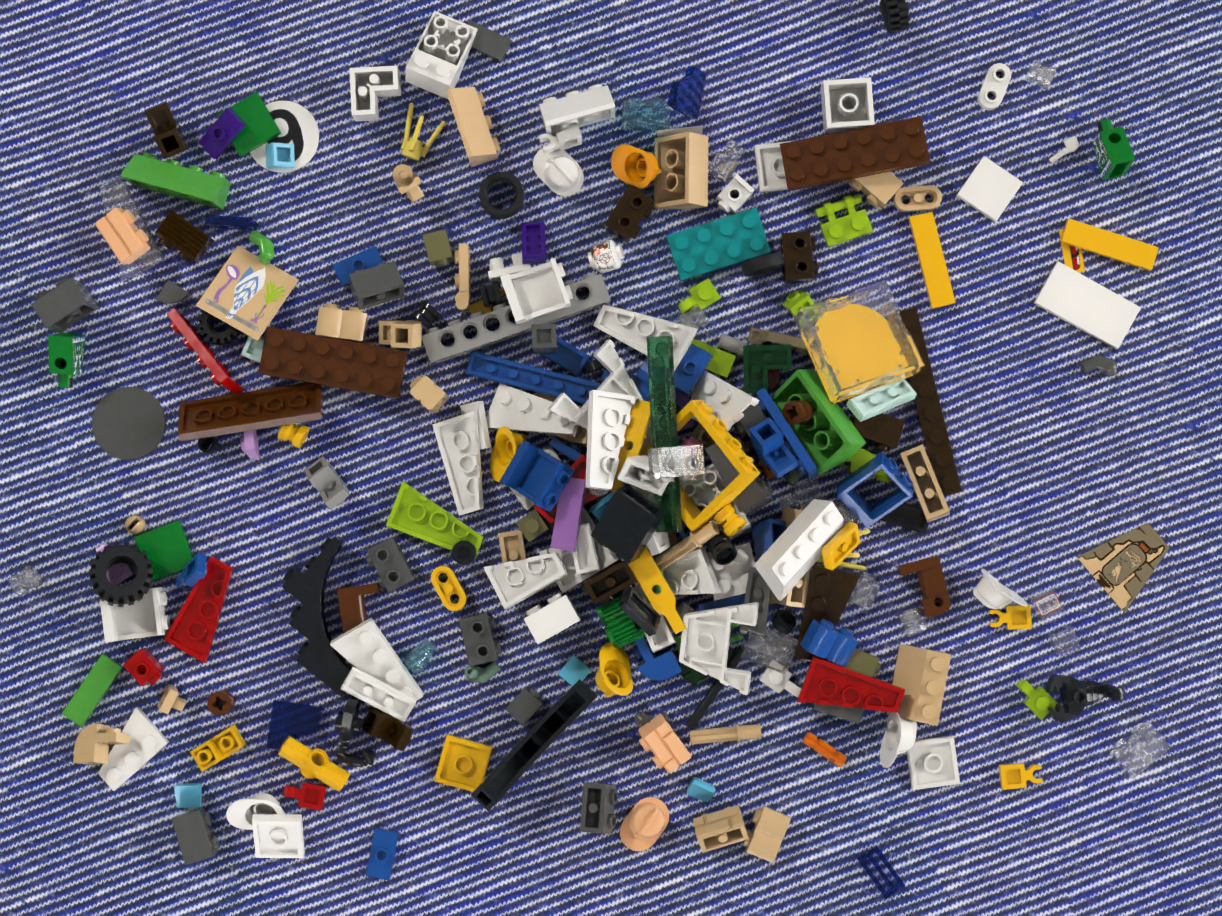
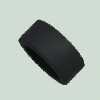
M495 172L483 180L479 188V199L483 209L489 215L495 218L506 219L520 211L524 203V190L521 182L514 175L508 172ZM507 182L514 188L516 196L510 207L498 209L491 205L488 200V191L494 183Z

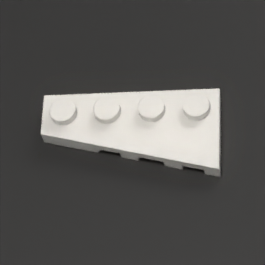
M606 304L603 305L593 324L594 327L674 371L683 359L698 331V328Z

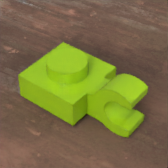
M708 278L689 289L688 293L691 297L680 302L678 308L682 314L695 306L698 307L699 311H702L720 300L721 297Z
M1021 679L1016 684L1027 696L1023 703L1040 720L1049 713L1048 707L1054 708L1058 704L1042 686L1034 689L1024 679Z

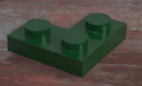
M791 344L743 345L745 393H756L762 388H765L768 392V369H792Z

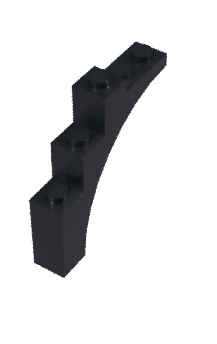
M334 536L332 539L328 537L321 545L320 549L323 551L317 558L313 556L305 566L307 568L306 572L301 568L290 569L283 578L285 583L282 585V588L303 604L302 607L298 605L291 613L290 617L292 620L289 624L311 641L310 644L305 642L297 653L300 656L296 661L339 696H343L346 692L341 690V686L352 668L346 664L339 652L330 645L332 638L328 631L324 612V593L327 577L336 555L345 543L338 536Z
M579 679L549 708L514 748L503 757L471 793V796L489 811L550 744L595 700L597 695Z

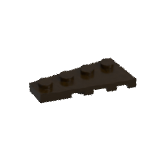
M812 566L805 608L803 609L794 653L795 658L812 660V657L816 656L806 651L800 643L813 619L821 621L822 618L835 625L834 628L836 627L861 576L859 572L836 568L832 571L824 566Z

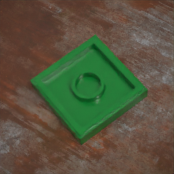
M258 92L230 107L246 124L244 129L232 141L240 157L245 156L282 134ZM223 112L216 115L217 118H219Z
M180 520L134 537L136 545L140 547L139 550L141 552L145 551L147 558L152 563V581L186 569V564L193 558Z

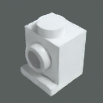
M736 174L717 196L718 206L726 213L731 212L735 214L751 197L755 189ZM736 191L739 197L734 199L730 196V193Z

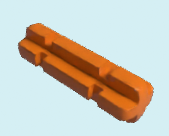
M808 732L803 738L804 744L810 748L813 747V750L828 760H832L838 767H842L846 762L847 757L840 751L836 752L834 747L822 739L818 740L817 736L813 733Z

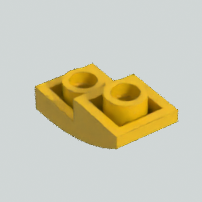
M234 724L193 749L190 753L203 772L246 746L247 743Z

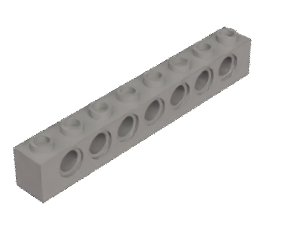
M595 272L582 276L583 280L575 283L573 280L563 282L564 286H570L573 299H570V307L520 324L509 321L512 310L510 305L507 306L506 303L494 306L492 312L486 314L483 311L476 312L470 315L471 319L462 322L461 319H457L447 323L448 327L439 330V327H434L426 330V335L422 336V341L430 363L435 365L532 331L533 324H553L602 307L605 304H610L611 299L602 274L596 275ZM581 288H585L590 292L589 297L585 300H581L576 296L577 291ZM492 319L500 322V326L496 331L487 329V323ZM469 327L477 329V335L473 339H467L464 335L465 330ZM446 335H452L455 338L454 344L450 347H445L442 344V340Z

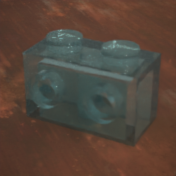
M630 98L627 101H623L622 130L658 131L670 129V101H665L664 99L641 101L638 98Z

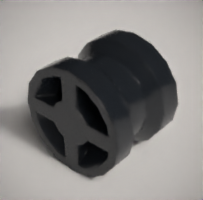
M498 281L493 282L489 286L479 285L484 308L490 307L494 303L498 305L503 304Z
M425 300L421 303V308L412 313L428 329L433 326L432 323L435 319H440L442 316Z

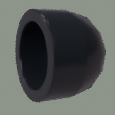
M215 436L198 440V448L202 452L210 454L216 452L219 447L218 439Z

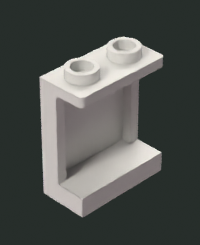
M555 258L550 259V262L512 275L508 273L500 276L516 324L571 306L570 299H573L570 286H564L562 277L566 275L562 263H556Z
M162 587L149 588L147 594L143 595V599L134 601V604L130 606L128 604H124V607H118V604L111 606L108 605L107 601L100 600L105 643L166 635L167 630L170 629V618L165 614L167 594L163 591Z

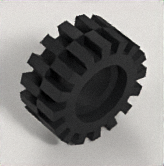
M880 0V11L886 31L893 33L908 29L909 11L907 10V2L905 0Z
M204 310L200 311L202 314L198 316L199 324L197 325L201 330V335L209 342L218 345H229L232 343L231 341L238 339L237 336L239 334H242L241 331L231 325L224 332H216L212 327V321L215 316Z

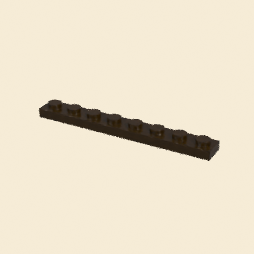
M917 308L895 312L892 316L899 344L912 371V374L907 375L909 385L917 393L913 401L927 456L943 495L947 496L962 492Z

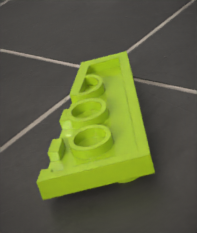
M402 481L386 526L452 550L459 541H469L475 546L477 557L484 537Z

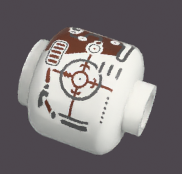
M613 240L594 244L591 247V252H588V259L592 269L597 270L601 274L619 269L622 263L621 259L625 258L622 246L616 245Z

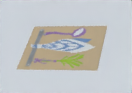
M237 246L196 306L258 341L299 279L270 263H261L258 256Z

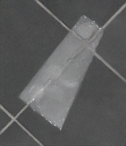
M118 176L99 187L105 213L107 214L117 207L129 210L136 219L134 224L138 230L142 229L149 238L147 243L151 247L150 250L139 256L137 260L129 265L121 263L116 256L122 273L120 274L121 281L126 283L162 263L165 259L124 178Z

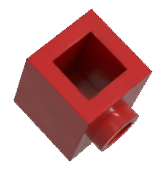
M147 648L140 649L123 664L125 669L141 686L154 685L162 678L160 673L165 669Z

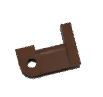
M939 556L896 566L899 576L916 572L923 598L918 600L923 617L928 618L940 615L949 609L951 604ZM936 598L939 599V604L937 606L934 605V600Z
M379 583L337 589L343 634L368 620L364 595L381 592Z

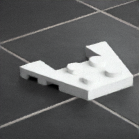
M610 339L606 340L593 355L610 372L609 376L597 390L637 396L635 403L643 400L632 378L630 379L626 372L622 358H619L614 349L613 341ZM561 393L547 409L551 413L588 429L589 399L579 408L565 393Z
M754 602L685 613L683 623L686 629L682 631L679 662L706 676L708 674L720 680V683L726 686L730 685L738 689L744 695H748L751 672L727 668L731 623L756 626L759 603Z

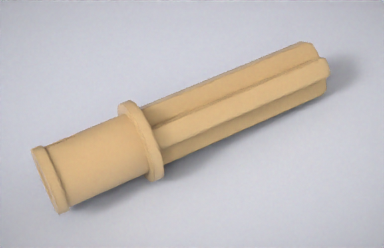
M709 521L697 531H691L688 537L656 557L655 563L658 568L664 570L697 547L702 548L703 543L720 533L717 525L713 521Z
M760 723L691 730L689 733L691 744L738 741L740 743V740L762 739Z

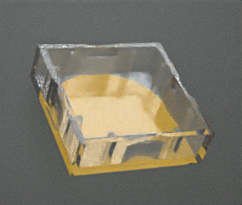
M886 280L857 289L844 297L831 298L801 308L794 317L796 326L831 404L914 376L925 366L911 334L902 322L900 310Z

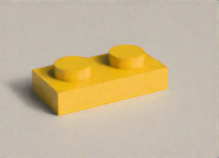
M849 521L821 549L825 568L833 571L861 543L856 523Z

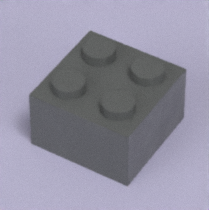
M73 278L60 280L56 284L55 289L39 294L35 298L36 301L31 304L45 327L58 333L64 332L100 308L86 285Z

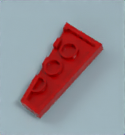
M175 308L168 312L167 315L172 320L169 325L178 335L182 333L185 337L183 343L191 352L195 350L199 355L196 357L197 361L203 368L206 369L208 367L212 372L209 375L218 386L222 384L234 394L241 393L244 390L242 386L229 377L231 373L218 359H214L216 356L214 352L204 342H201L202 338L186 318Z
M211 556L206 564L207 573L205 577L195 583L163 639L203 663H207L233 572L232 566L214 556Z
M813 656L797 702L897 713L905 689Z

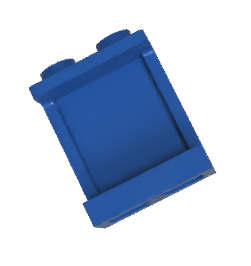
M523 440L500 482L527 497L535 505L551 512L575 470L539 447Z

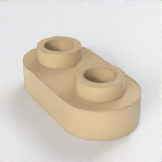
M932 185L903 187L896 192L893 202L894 206L901 212L929 211L938 207L942 201V194L937 187ZM930 195L932 202H926L925 196ZM907 197L909 203L903 204L901 198Z

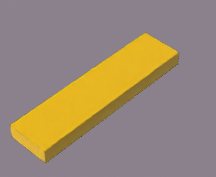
M933 211L909 217L931 309L955 304Z
M1067 219L1060 240L1061 243L1148 271L1152 270L1159 247L1073 219Z

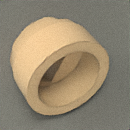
M137 515L130 516L125 522V528L130 534H140L146 527L145 520ZM137 519L139 522L130 529L132 523Z

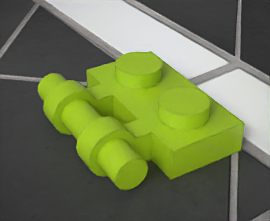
M860 194L854 196L847 195L843 197V200L832 204L827 202L823 204V207L815 209L817 218L826 216L828 222L820 225L827 248L873 232L866 210L863 209L857 212L854 205L862 203ZM846 209L848 215L836 219L834 212Z

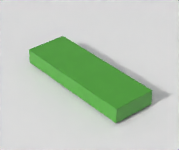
M102 654L61 714L80 727H83L124 666L106 654Z

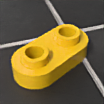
M447 566L435 568L431 574V582L442 603L451 611L462 609L466 604L467 596L454 571ZM445 573L448 576V580L441 582L439 580L440 574ZM453 594H457L459 596L458 603H453L451 601V596Z

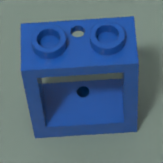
M881 452L837 483V497L868 528L913 497V482L907 474H902L898 470V466L892 458H887ZM882 468L899 487L870 506L854 487Z

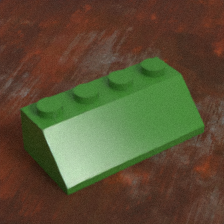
M146 152L143 153V156L134 154L122 171L121 177L133 186L224 210L231 183L225 179L226 175L215 171H212L211 174L203 173V169L200 167L189 165L188 168L180 166L178 161L166 159V162L157 160L158 157L156 155Z
M797 369L771 396L782 415L784 405L789 401L805 400L812 405L813 417L809 423L789 424V426L816 465L819 474H823L850 459L866 444L837 401H832L825 384L814 369Z

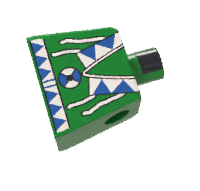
M1110 119L1102 120L1097 123L1099 134L1093 143L1103 181L1125 176L1135 157L1124 128H1113Z
M58 333L48 335L49 373L58 374V387L73 388V375L82 373L86 334Z

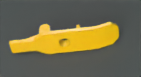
M640 400L631 408V419L629 425L626 426L625 441L623 447L620 448L619 464L612 489H610L611 492H616L617 489L625 484V482L618 480L617 477L627 457L639 456L643 440L647 438L645 433L649 421L655 411L651 402ZM633 443V448L629 450L630 444Z
M645 547L641 556L631 562L629 566L654 610L665 615L673 631L677 634L685 630L686 626L676 610V597L648 548ZM659 585L662 591L655 593L652 587Z

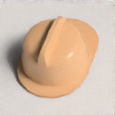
M647 797L636 803L620 827V837L623 844L633 851L649 849L667 827L669 822L667 806L655 797Z

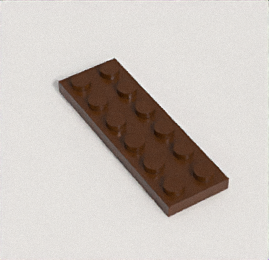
M921 116L780 144L788 191L930 164Z
M267 327L258 373L400 399L408 352Z
M306 382L180 402L179 440L180 442L323 419L322 385Z

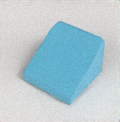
M271 142L266 145V168H295L294 144Z
M572 655L558 675L573 686L579 679L583 682L591 669L576 656Z
M693 777L687 789V794L704 802H709L716 789L714 785Z
M202 783L174 785L177 808L202 807Z

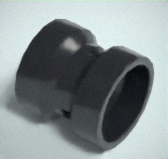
M719 531L718 535L706 541V545L712 553L714 561L719 565H726L736 558L737 550L724 531Z

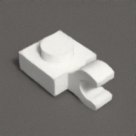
M579 126L575 128L566 127L559 133H556V136L548 133L539 136L540 143L550 142L548 146L543 147L544 154H549L556 149L562 151L581 145L582 135Z
M773 660L759 679L777 693H780L784 688L798 698L801 688L789 681L792 673Z

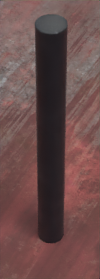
M739 646L728 661L727 668L735 669L747 651ZM715 680L685 724L691 730H694L724 686V684L720 683V680Z

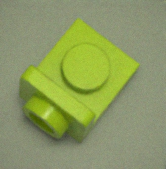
M802 290L790 293L786 301L782 303L783 307L789 310L803 330L808 329L822 316V313L809 294Z

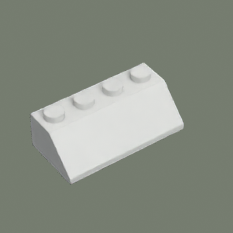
M813 499L754 564L778 600L781 601L822 556L821 549L842 529L844 518L832 501Z

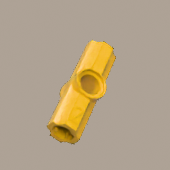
M291 736L287 737L278 751V755L298 766L304 777L308 779L317 778L338 792L343 788L350 776L349 772L331 762L325 751L316 748L312 750Z

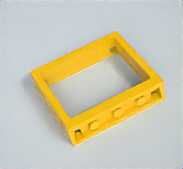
M691 400L639 453V456L647 455L669 471L657 453L695 416L740 473L702 512L672 475L663 495L691 531H697L709 521H713L714 516L730 504L760 474L753 464L754 460L744 453L741 449V443L730 435L726 424L715 416L712 412V406H708L704 400Z

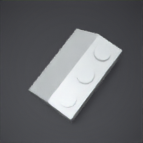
M597 84L589 87V91L582 93L572 91L567 93L564 98L550 97L543 100L539 107L546 133L555 135L566 127L575 128L579 126L580 128L615 118V104L608 85L602 87V84Z

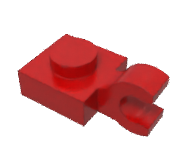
M303 781L302 788L286 784L282 796L299 799L298 806L321 811L327 786Z

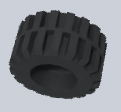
M116 542L114 546L110 547L107 545L102 552L99 551L96 554V558L91 563L90 582L95 595L98 594L101 601L105 600L111 606L118 604V607H124V604L133 605L134 601H140L143 599V595L147 594L152 582L153 569L150 559L147 558L145 551L141 552L139 550L140 547L136 545L131 547L130 543L124 542V545H119V542ZM126 563L134 568L136 578L127 586H115L108 581L106 576L107 570L114 564Z

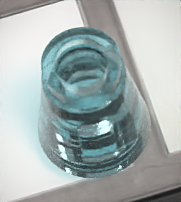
M425 639L404 656L406 659L402 663L417 675L420 671L423 672L437 647L428 639Z

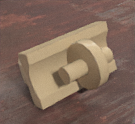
M406 164L397 165L392 172V176L397 183L396 187L401 195L406 193L412 203L425 196L418 186L422 182L416 173L413 174L412 169Z

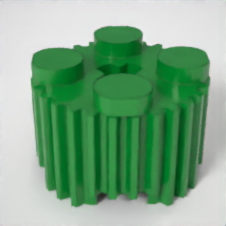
M622 594L603 605L602 603L599 604L600 607L596 608L597 614L604 626L609 627L605 631L614 648H621L646 636L644 631L638 629L639 626L619 607Z

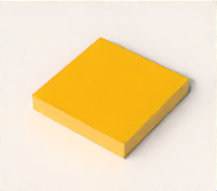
M447 734L434 781L473 792L485 778L493 746Z

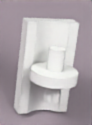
M522 253L511 255L513 266L504 268L502 258L490 259L488 275L491 284L498 281V283L500 282L501 289H504L500 276L508 273L512 275L530 269V264L522 263Z

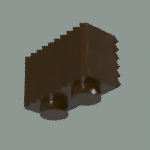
M172 210L155 232L156 235L161 237L158 242L168 249H171L172 246L180 251L178 256L188 263L191 260L198 263L214 241Z

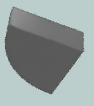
M168 280L156 300L165 304H173L183 301L190 293Z

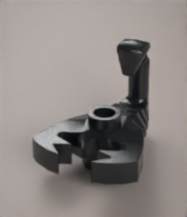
M1051 674L1046 685L1047 693H1051L1052 690L1057 693L1060 691L1061 702L1065 710L1063 711L1059 704L1055 705V710L1048 707L1052 718L1059 723L1074 718L1085 707L1098 702L1100 699L1108 697L1113 701L1124 700L1123 695L1125 694V690L1122 687L1090 680L1079 681L1076 678L1064 675Z
M352 696L348 699L344 711H339L336 719L335 729L341 731L336 757L342 763L362 768L368 764L373 765L376 759V752L363 749L362 758L346 753L354 733L360 732L363 719L358 716L362 700Z

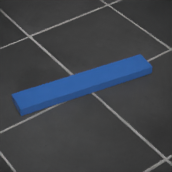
M474 351L471 352L466 374L553 397H558L561 393H565L573 402L585 404L589 399V391L597 390L601 383Z

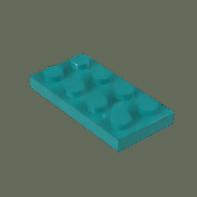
M757 207L666 236L680 282L771 253Z

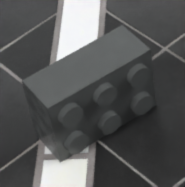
M731 435L741 443V449L750 457L748 453L751 452V449L745 439L741 440L740 437ZM715 443L706 448V451L727 487L740 473ZM754 460L753 464L762 473V469L757 464L758 462ZM759 474L733 501L740 513L751 514L774 501L771 496L774 491L769 482H764Z

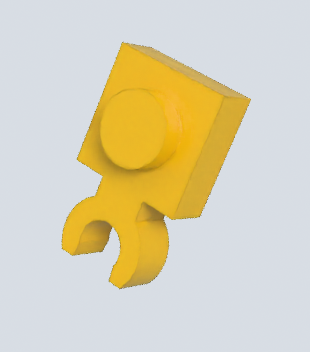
M1030 604L1027 607L1022 605H1006V612H1001L999 609L989 610V614L999 615L997 622H990L991 627H999L1003 623H1007V630L1032 629Z
M1022 762L999 765L1001 789L1027 788V780L1036 784L1042 783V778L1033 777V772L1042 769V766L1032 764L1025 769Z

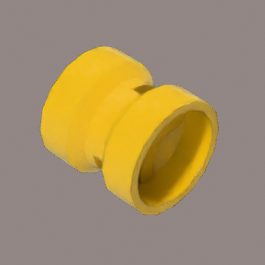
M296 423L282 425L277 438L284 442L289 440L292 446L300 449L308 436L310 428L305 425H296Z
M732 504L725 506L713 518L717 525H721L724 528V533L729 538L740 531L747 523L742 516L736 514V509Z

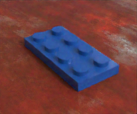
M762 388L756 392L759 407L765 417H770L783 433L784 445L798 461V467L795 468L801 478L806 476L808 481L813 480L817 477L816 465L766 389Z

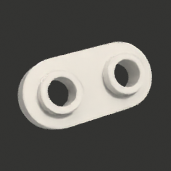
M997 63L987 71L977 98L978 104L983 109L994 110L1001 104L1011 79V71L1008 66ZM996 72H1002L1003 78H998ZM992 93L995 99H988L987 94Z

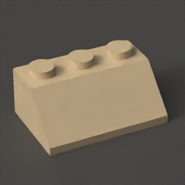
M475 87L446 89L471 167L498 159L497 151H500L497 137L492 138L489 129L493 128L490 116H484L482 107L486 106L482 92L477 94Z
M684 132L655 138L654 155L658 160L659 167L662 169V172L654 179L655 209H696L708 207L709 136Z
M899 644L892 684L905 689L897 712L900 718L938 726L951 654Z

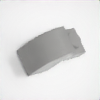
M324 456L304 470L308 480L318 490L329 509L342 504L349 496L350 491Z

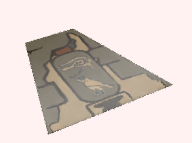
M1146 523L1077 556V558L1125 613L1170 547L1151 525Z

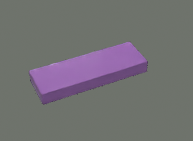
M571 477L558 499L550 548L576 552L586 493V480Z

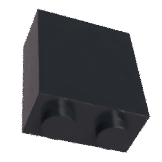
M626 484L616 490L591 536L601 546L614 552L618 559L630 564L641 556L666 512L629 484Z

